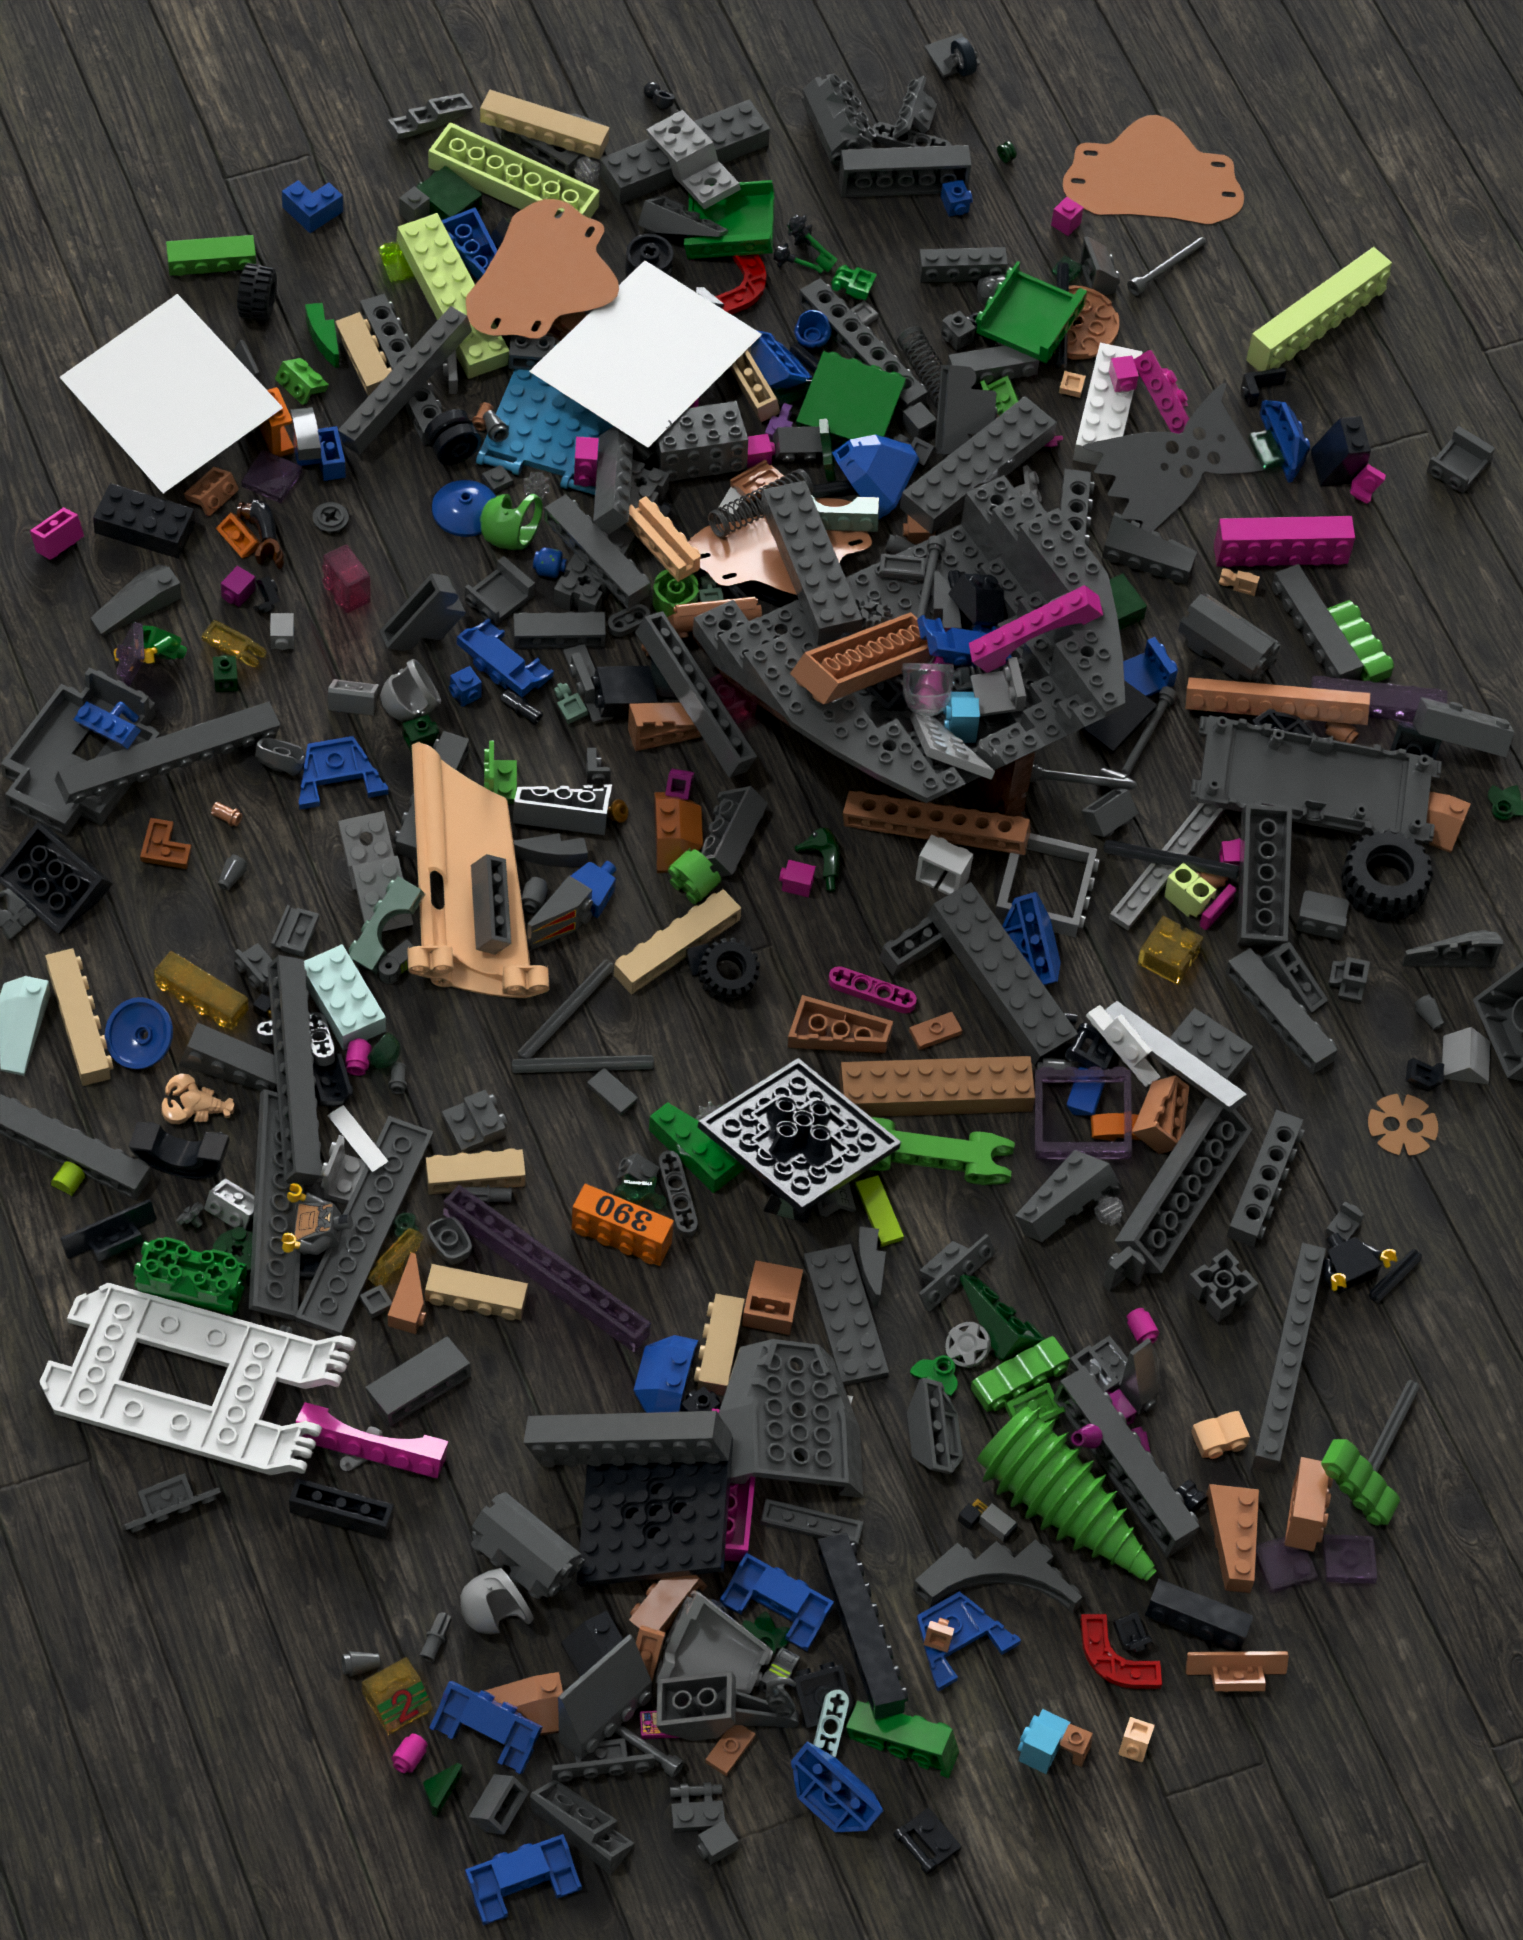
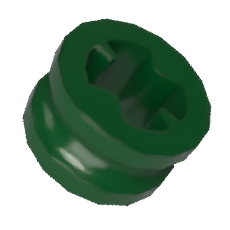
M1006 141L1003 145L997 147L998 156L1004 163H1008L1010 159L1013 160L1017 157L1015 147L1011 142Z

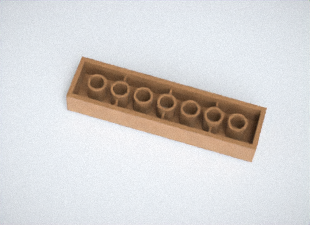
M1031 1056L841 1062L839 1073L840 1092L870 1117L1032 1112L1035 1101Z

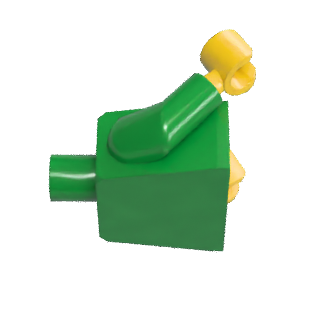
M134 625L127 646L116 648L114 656L115 661L129 659L128 651L131 653L140 651L141 663L146 662L149 664L155 662L154 656L161 659H183L187 648L180 645L182 639L179 636L155 626Z

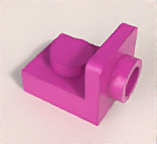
M1367 464L1352 480L1350 493L1356 499L1368 504L1371 501L1372 493L1385 481L1386 475Z

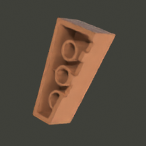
M1209 1484L1206 1493L1208 1500L1206 1502L1210 1511L1211 1525H1213L1214 1540L1220 1558L1219 1563L1225 1590L1250 1593L1255 1580L1259 1490Z

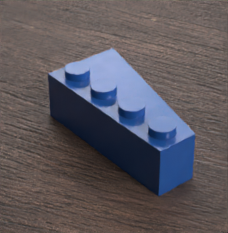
M475 207L444 219L442 223L465 267L479 281L498 250Z

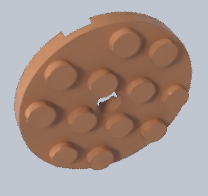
M1076 285L1069 286V293L1075 295L1077 290L1082 288L1087 291L1086 304L1076 318L1081 324L1075 326L1072 324L1068 330L1067 358L1072 360L1089 359L1097 356L1100 343L1113 345L1118 335L1119 315L1112 307V302L1102 293L1088 287Z

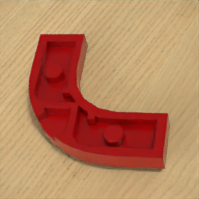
M758 254L731 256L741 270L744 280L735 289L715 296L724 304L721 309L731 315L752 306L764 292L766 269Z
M1081 1614L1083 1651L1090 1666L1098 1675L1108 1682L1124 1688L1161 1689L1160 1661H1132L1122 1658L1110 1646L1107 1614Z

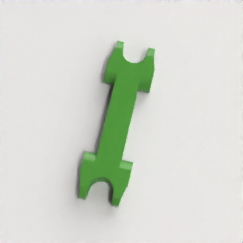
M873 1117L877 1123L901 1141L900 1149L869 1168V1170L886 1171L890 1169L891 1162L962 1171L965 1172V1180L973 1184L1010 1183L1012 1171L992 1161V1158L995 1156L1013 1154L1015 1142L993 1133L972 1132L969 1135L968 1141L895 1131L896 1125L893 1121Z

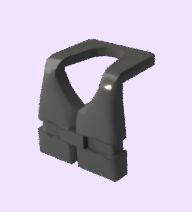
M7 888L0 892V897L6 895L8 901L7 910H0V928L3 930L2 933L7 940H10L22 930V927H26L36 918V914L31 908L28 909L26 903L11 889Z

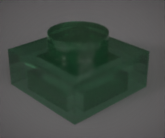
M1064 255L1059 262H1067L1069 264L1070 284L1081 272L1082 265ZM1058 263L1052 269V274L1057 276Z

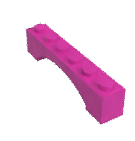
M1083 585L970 642L969 648L972 662L988 673L1006 664V658L1030 639L1063 626L1078 623L1084 625L1102 616L1103 612L1099 596Z
M305 1402L296 1420V1423L308 1421L322 1427L321 1433L317 1437L309 1434L302 1435L304 1438L313 1439L316 1442V1446L433 1478H438L446 1459L448 1441L427 1435L417 1439H396L369 1434L342 1423L328 1413V1408Z

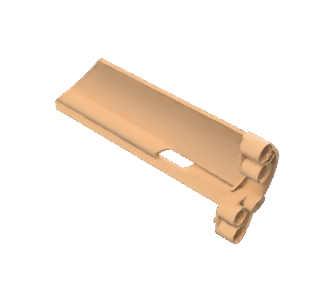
M420 742L413 744L412 762L418 885L426 895L419 904L421 946L408 947V971L414 975L430 978L433 984L440 987H455L490 996L528 998L549 991L548 966L530 965L507 799L477 784L441 760L440 755L430 746ZM486 854L506 859L511 944L497 954L476 950L471 865ZM432 871L439 872L443 877L445 904L443 909H436L431 903L430 873Z

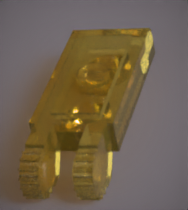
M213 620L201 636L202 641L231 656H236L237 659L242 660L251 667H256L259 664V660L248 653V649L254 655H258V657L263 658L267 654L265 648L252 641L251 638L217 620Z

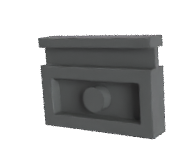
M287 905L272 939L271 947L274 949L277 947L282 951L304 957L319 922L320 915L300 908L294 909Z

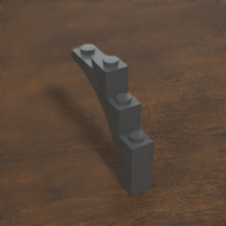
M1036 1539L1015 1558L1008 1547L1002 1546L996 1541L978 1558L974 1559L973 1553L968 1548H963L957 1542L915 1579L913 1591L929 1607L963 1588L993 1583L1020 1585L1039 1591L1058 1601L1072 1613L1080 1607L1082 1600L1078 1588L1073 1584L1069 1585L1063 1579L1061 1572L1057 1568L1051 1567L1053 1560L1051 1550L1045 1544H1040Z

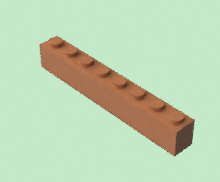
M1189 677L1185 709L1258 716L1268 709H1273L1276 712L1287 713L1304 720L1368 725L1370 693Z

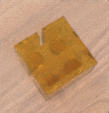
M1162 916L1140 949L1137 964L1178 985L1188 971L1189 966L1192 965L1199 954L1204 937L1186 927L1184 930H1181L1180 924Z

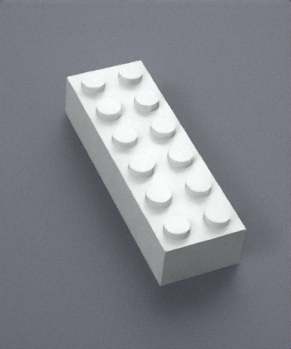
M1100 343L1073 460L1098 465L1103 454L1082 448L1083 445L1124 436L1134 390L1128 392L1114 391L1109 375L1111 358L1131 355L1135 359L1142 354V351Z

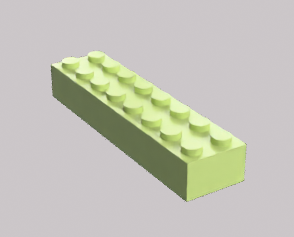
M453 123L447 125L428 151L429 168L437 171L446 165L473 188L521 210L543 199H556L569 203L582 215L591 218L599 207L600 190ZM559 208L554 217L562 213L564 209Z
M438 213L398 226L397 243L437 320L450 306L467 315L466 297L475 284ZM493 321V323H492V325H491V328H492V329H496V328H497V326H496V324H495L494 321ZM470 324L471 333L456 348V357L467 378L470 379L508 365L509 349L502 336L484 334Z
M1375 247L1368 250L1252 333L1246 361L1258 371H1265L1272 368L1278 369L1286 360L1290 361L1293 359L1297 352L1307 349L1311 342L1322 338L1329 329L1336 328L1343 319L1351 317L1361 306L1365 307L1368 305L1372 298L1382 295L1387 288L1386 284L1390 276L1392 262Z

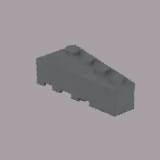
M197 1022L179 1066L251 1087L261 1092L264 1089L274 1090L277 1084L275 1055Z

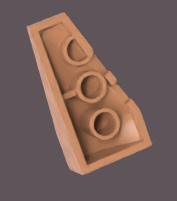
M1430 792L1426 823L1434 824L1435 830L1433 841L1429 845L1451 853L1466 820L1471 803L1450 795Z
M559 1672L532 1676L485 1690L495 1696L494 1701L500 1704L508 1702L518 1708L516 1712L543 1726L540 1735L559 1733L558 1697L563 1693Z

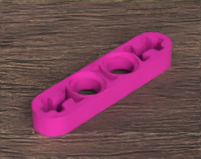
M840 966L834 967L829 973L828 982L834 990L900 1013H910L915 1009L916 995L908 989ZM838 976L843 977V979H841L840 982L836 981V978H838ZM850 979H852L851 986L848 985ZM858 982H864L867 984L868 988L865 990H858L855 987V984ZM879 990H886L890 993V996L881 998L877 995V992ZM894 994L897 995L895 1001H893ZM905 998L909 999V1002H907V1004H902V1001H904Z

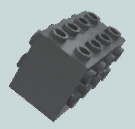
M737 401L688 408L673 424L668 420L670 425L650 445L651 450L654 452L652 455L656 468L670 473L669 481L747 470L748 437Z

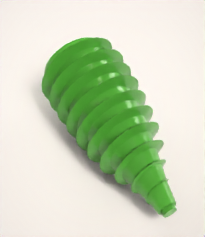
M1027 1406L1022 1409L994 1436L978 1456L976 1461L986 1469L983 1482L985 1483L996 1478L1000 1482L997 1495L1007 1491L1012 1492L1014 1496L1011 1507L1021 1503L1026 1504L1028 1509L1025 1519L1036 1515L1043 1518L1040 1530H1045L1051 1526L1058 1528L1056 1541L1069 1536L1075 1539L1073 1551L1085 1546L1093 1550L1092 1558L1101 1555L1110 1560L1111 1565L1117 1564L1126 1569L1128 1573H1132L1139 1579H1144L1147 1582L1157 1570L1143 1550V1545H1140L1132 1532L1134 1527L1129 1528L1123 1518L1127 1508L1117 1510L1113 1503L1117 1491L1108 1494L1104 1491L1102 1484L1106 1475L1094 1478L1090 1472L1094 1460L1084 1464L1080 1461L1078 1455L1081 1446L1070 1450L1065 1444L1069 1432L1057 1436L1052 1430L1056 1419L1045 1423L1039 1417L1042 1407L1031 1410Z

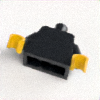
M1334 1233L1326 1239L1330 1249L1327 1251L1322 1264V1278L1332 1286L1333 1291L1337 1290L1338 1294L1378 1276L1381 1263L1384 1264L1385 1268H1389L1391 1266L1390 1261H1398L1396 1252L1393 1249L1378 1250L1361 1242L1356 1237L1344 1242L1339 1233Z

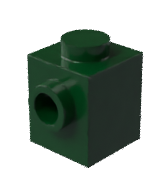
M221 655L213 657L215 693L238 691L236 656Z
M428 714L402 724V736L411 754L412 745L417 742L430 747L434 746L437 735H439V729L435 721L431 722Z

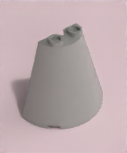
M692 1591L691 1596L693 1598L686 1597L670 1628L662 1649L664 1650L663 1660H659L655 1683H658V1679L732 1671L736 1677V1691L750 1694L753 1687L759 1685L762 1678V1672H759L762 1665L769 1664L773 1651L700 1592Z

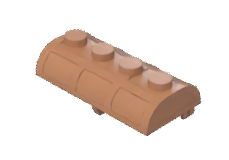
M755 597L675 605L673 611L676 614H672L667 618L682 639L688 638V633H693L694 617L731 600L736 602L748 621L761 617L762 608L761 605H757L758 599Z

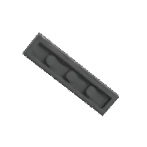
M766 1499L760 1525L819 1539L847 1533L850 1542L854 1541L856 1547H858L863 1521Z

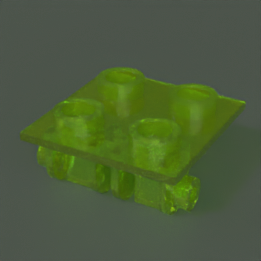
M397 240L391 243H383L382 246H379L378 251L390 282L414 276Z

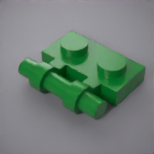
M842 265L837 269L832 279V289L839 291L845 288L847 289L846 293L853 298L866 300L877 274L859 267L852 270L847 265Z

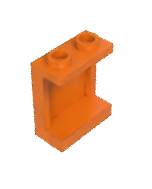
M277 387L267 391L283 408L258 425L273 459L294 453L293 444L284 427L285 425L292 424V418Z

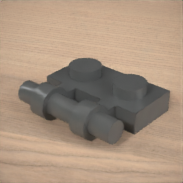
M703 1782V1785L697 1786L680 1784V1787H670V1798L680 1797L681 1803L671 1804L673 1832L707 1830L725 1820L723 1800H712V1795L722 1794V1784L711 1785V1782ZM704 1796V1802L689 1803V1797Z

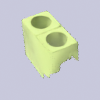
M1182 863L1167 878L1165 898L1187 917L1190 914L1197 917V915L1204 912L1210 899H1215L1217 889L1186 864Z

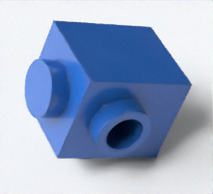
M963 179L942 184L941 200L948 216L968 213L973 198L971 191H967Z
M468 666L450 675L449 691L461 707L481 698L482 682L473 669Z

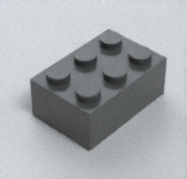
M1196 1008L1191 1011L1170 1037L1172 1041L1230 1082L1233 1081L1249 1061L1253 1048L1251 1044Z

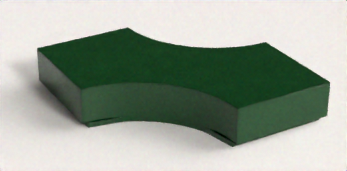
M827 418L819 419L827 482L835 481V462L832 454L833 448L829 421Z

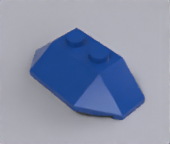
M758 331L762 335L751 345V356L771 388L789 389L811 381L812 376L783 344L776 341L771 333Z
M1262 401L1259 415L1288 483L1293 482L1306 461L1307 453L1310 451V442L1308 438L1304 437L1302 423L1297 420L1295 413L1286 402Z
M1033 892L1014 898L1011 904L1012 907L1002 927L1044 986L1058 982L1061 964L1051 919L1038 893Z
M673 1335L645 1346L633 1392L646 1413L680 1412L698 1340Z
M806 1742L792 1759L791 1766L797 1798L834 1832L868 1831L884 1811L870 1788L836 1757L810 1742Z

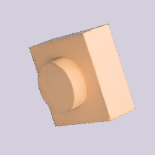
M1064 371L1059 393L1080 398L1086 376Z

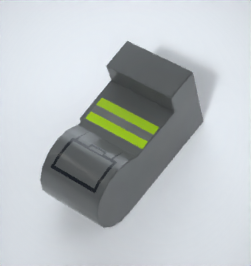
M407 939L380 960L378 968L379 978L382 982L393 984L399 979L400 974L408 969L407 949L414 946Z
M781 1648L772 1665L761 1678L759 1690L766 1693V1684L772 1678H792L801 1657L785 1648ZM781 1684L777 1686L783 1687L786 1690L788 1684Z

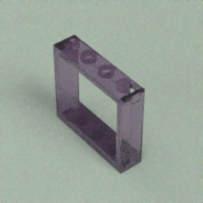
M1043 1067L1040 1070H1035L1036 1159H1067L1074 1150L1097 1159H1132L1131 1070H1126L1124 1067H1114L1112 1070H1102L1100 1067H1090L1088 1070H1078L1076 1067L1054 1070L1052 1067ZM1043 1082H1124V1142H1043Z

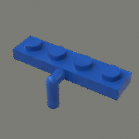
M86 701L73 719L79 725L126 749L130 747L141 732L137 726L119 718L121 713L132 723H135L139 718L123 702H118L109 713Z

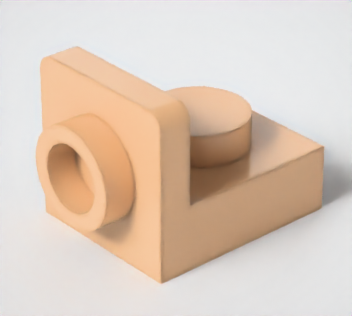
M1130 1717L1119 1755L1143 1762L1154 1725Z

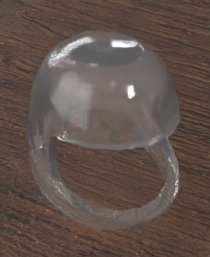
M902 663L901 672H903L904 680H901V685H904L903 695L909 709L915 714L926 717L937 715L945 710L952 699L953 686H955V682H953L954 665Z

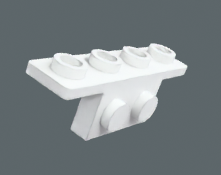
M1100 1005L1086 1014L1091 1024L1102 1034L1107 1043L1112 1046L1122 1061L1128 1065L1145 1087H1148L1152 1084V1081L1160 1078V1075L1145 1059L1152 1050L1122 1014L1113 1021Z

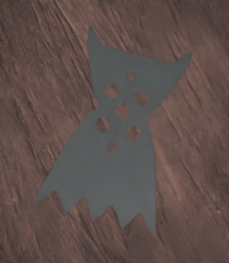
M1226 383L1219 385L1203 401L1188 420L1181 434L1173 432H1143L1083 445L1082 448L1103 454L1094 473L1114 475L1116 477L1108 492V496L1129 499L1128 505L1122 514V519L1140 520L1143 522L1141 529L1151 532L1185 502L1199 483L1202 473H1245L1262 471L1275 466L1273 463L1255 459L1221 402ZM1201 427L1205 430L1206 437L1203 440L1195 439L1193 436L1195 428ZM1218 435H1224L1225 441L1219 442L1217 439ZM1168 441H1174L1178 444L1179 450L1177 453L1171 454L1166 450V443ZM1195 446L1200 453L1197 459H1191L1187 456L1186 450L1188 447ZM1212 451L1218 453L1220 462L1215 465L1211 464L1207 459L1208 453ZM1166 463L1168 470L1163 471L1160 465ZM1183 465H1188L1192 468L1193 475L1190 478H1185L1181 475L1180 468Z

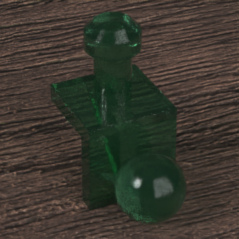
M625 1174L622 1184L617 1186L613 1193L614 1196L626 1201L630 1200L636 1205L649 1199L653 1202V1206L656 1209H662L667 1203L665 1196H659L654 1192L657 1182L655 1176L643 1182L636 1181L630 1175Z

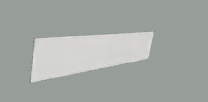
M344 1105L327 1115L372 1172L389 1162Z

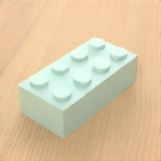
M343 944L304 961L307 971L306 988L320 1012L325 1016L326 1022L343 1050L348 1049L349 1042L355 1039L368 1040L386 1032V1017Z

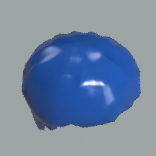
M808 310L802 313L794 330L798 343L808 349H819L825 346L832 333L828 318L817 310Z

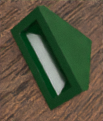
M456 1763L423 1781L433 1816L438 1817L461 1778L462 1764Z

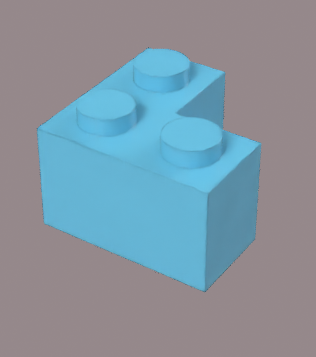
M948 692V700L943 701V714H945L946 718L944 726L957 738L963 740V743H976L980 719L979 698H975L973 692Z
M1042 1709L1039 1717L1034 1715L1029 1727L1025 1728L1020 1738L1021 1742L1017 1749L1021 1752L1019 1761L1047 1774L1070 1722Z

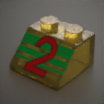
M407 1657L362 1681V1694L388 1735L433 1710L422 1681Z

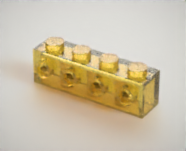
M172 951L167 954L154 970L155 983L161 990H168L179 1001L187 1002L194 1006L197 1012L203 1015L207 1014L220 1026H226L232 1030L249 1010L248 997Z

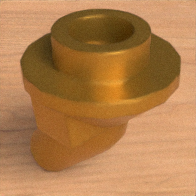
M615 800L609 806L608 817L611 821L624 822L627 819L628 807L623 800Z

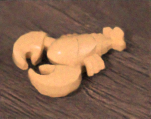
M179 1074L172 1077L165 1088V1094L168 1096L174 1088H177L173 1091V1096L181 1095V1103L184 1106L182 1110L175 1100H171L173 1107L170 1108L168 1106V1099L164 1098L162 1102V1115L165 1121L170 1124L184 1123L193 1114L196 1115L195 1122H207L208 1113H223L225 1118H230V1115L235 1111V1103L232 1098H228L223 1102L221 1099L213 1096L214 1090L202 1087V1091L198 1090L195 1079L189 1074Z

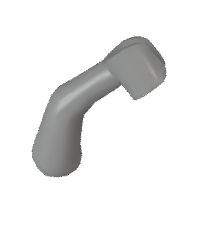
M368 1427L366 1431L369 1434L383 1436L382 1431L376 1427ZM353 1455L345 1456L340 1460V1467L344 1471H350L366 1462L367 1459Z

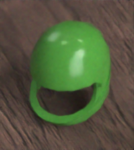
M508 494L498 495L488 500L480 515L481 533L485 541L501 549L522 550L526 548L533 540L541 521L543 512L541 498L536 494H530L515 509H513L512 500ZM535 501V512L532 521L526 526H521L530 504Z

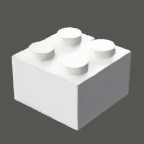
M931 835L919 855L915 880L934 888L946 870L948 873L939 886L938 891L949 895L967 883L973 854L963 847H957L949 843L944 838Z

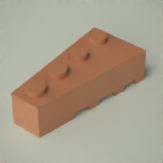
M802 995L788 1036V1048L886 1053L892 1034L893 1021Z

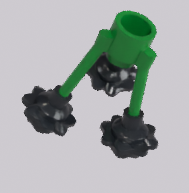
M795 215L787 223L789 228L788 235L794 236L795 246L806 243L814 247L820 253L815 261L818 265L796 258V255L790 253L788 243L775 249L773 260L777 261V267L779 268L786 262H795L812 268L820 274L823 270L828 273L837 261V258L824 249L811 236L813 225L805 226L807 216L803 215L800 217Z

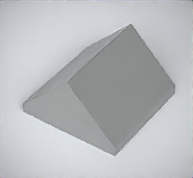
M334 679L328 687V710L374 716L379 685Z
M1472 1027L1444 1035L1442 1047V1063L1445 1064L1444 1079L1488 1084L1490 1041Z

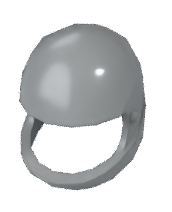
M416 659L408 661L404 669H400L399 673L391 675L384 683L380 694L382 705L386 712L402 722L422 717L430 713L441 703L440 695L433 681Z
M502 1568L489 1570L474 1577L464 1586L460 1595L461 1614L465 1622L478 1633L490 1635L500 1633L499 1622L509 1616H518L528 1625L534 1619L524 1598Z

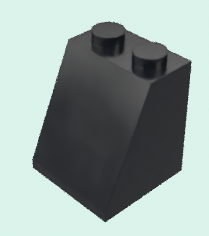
M1362 416L1339 418L1311 449L1310 452L1320 487L1352 484V480L1368 464L1371 449Z

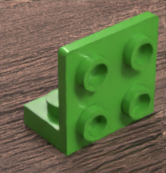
M489 741V749H485L484 787L505 797L508 804H514L517 791V760H494V741Z

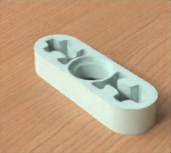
M833 1690L826 1694L813 1743L818 1748H823L825 1740H820L821 1736L828 1739L834 1738V1743L828 1742L827 1750L831 1751L830 1754L834 1757L837 1754L849 1705V1698L842 1690ZM836 1695H839V1700L843 1701L842 1705L837 1706L835 1712L840 1713V1718L835 1715H826L827 1710L829 1712L833 1711L834 1703L830 1702V1699L835 1698ZM828 1719L834 1720L837 1724V1730L834 1734H828L824 1731L823 1725Z

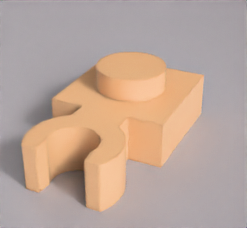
M1223 568L1218 584L1222 586L1231 585L1234 586V591L1255 596L1260 576L1239 570L1235 574L1231 570Z

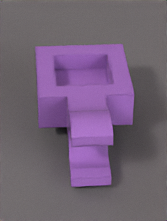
M784 403L779 417L772 415L765 431L769 439L773 440V433L778 427H793V422L789 421L792 414L790 412L792 405Z

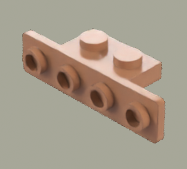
M1286 1651L1188 1652L1186 1674L1211 1675L1214 1691H1265L1266 1682L1264 1674H1286L1289 1656Z

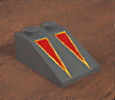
M569 875L528 923V949L538 948L577 931L582 924H587L592 917V889Z

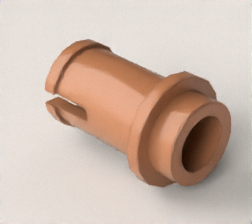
M487 402L480 404L477 415L472 419L473 426L478 431L486 429L483 419L484 413L494 410L493 406Z
M216 802L212 807L211 815L228 822L229 826H237L242 819V813H240L239 809L233 810L220 802Z

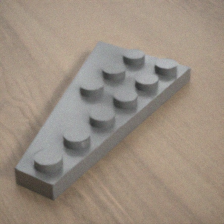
M913 710L910 719L927 757L992 780L995 771L963 743V740L950 732L933 717L932 713L926 710H920V712Z

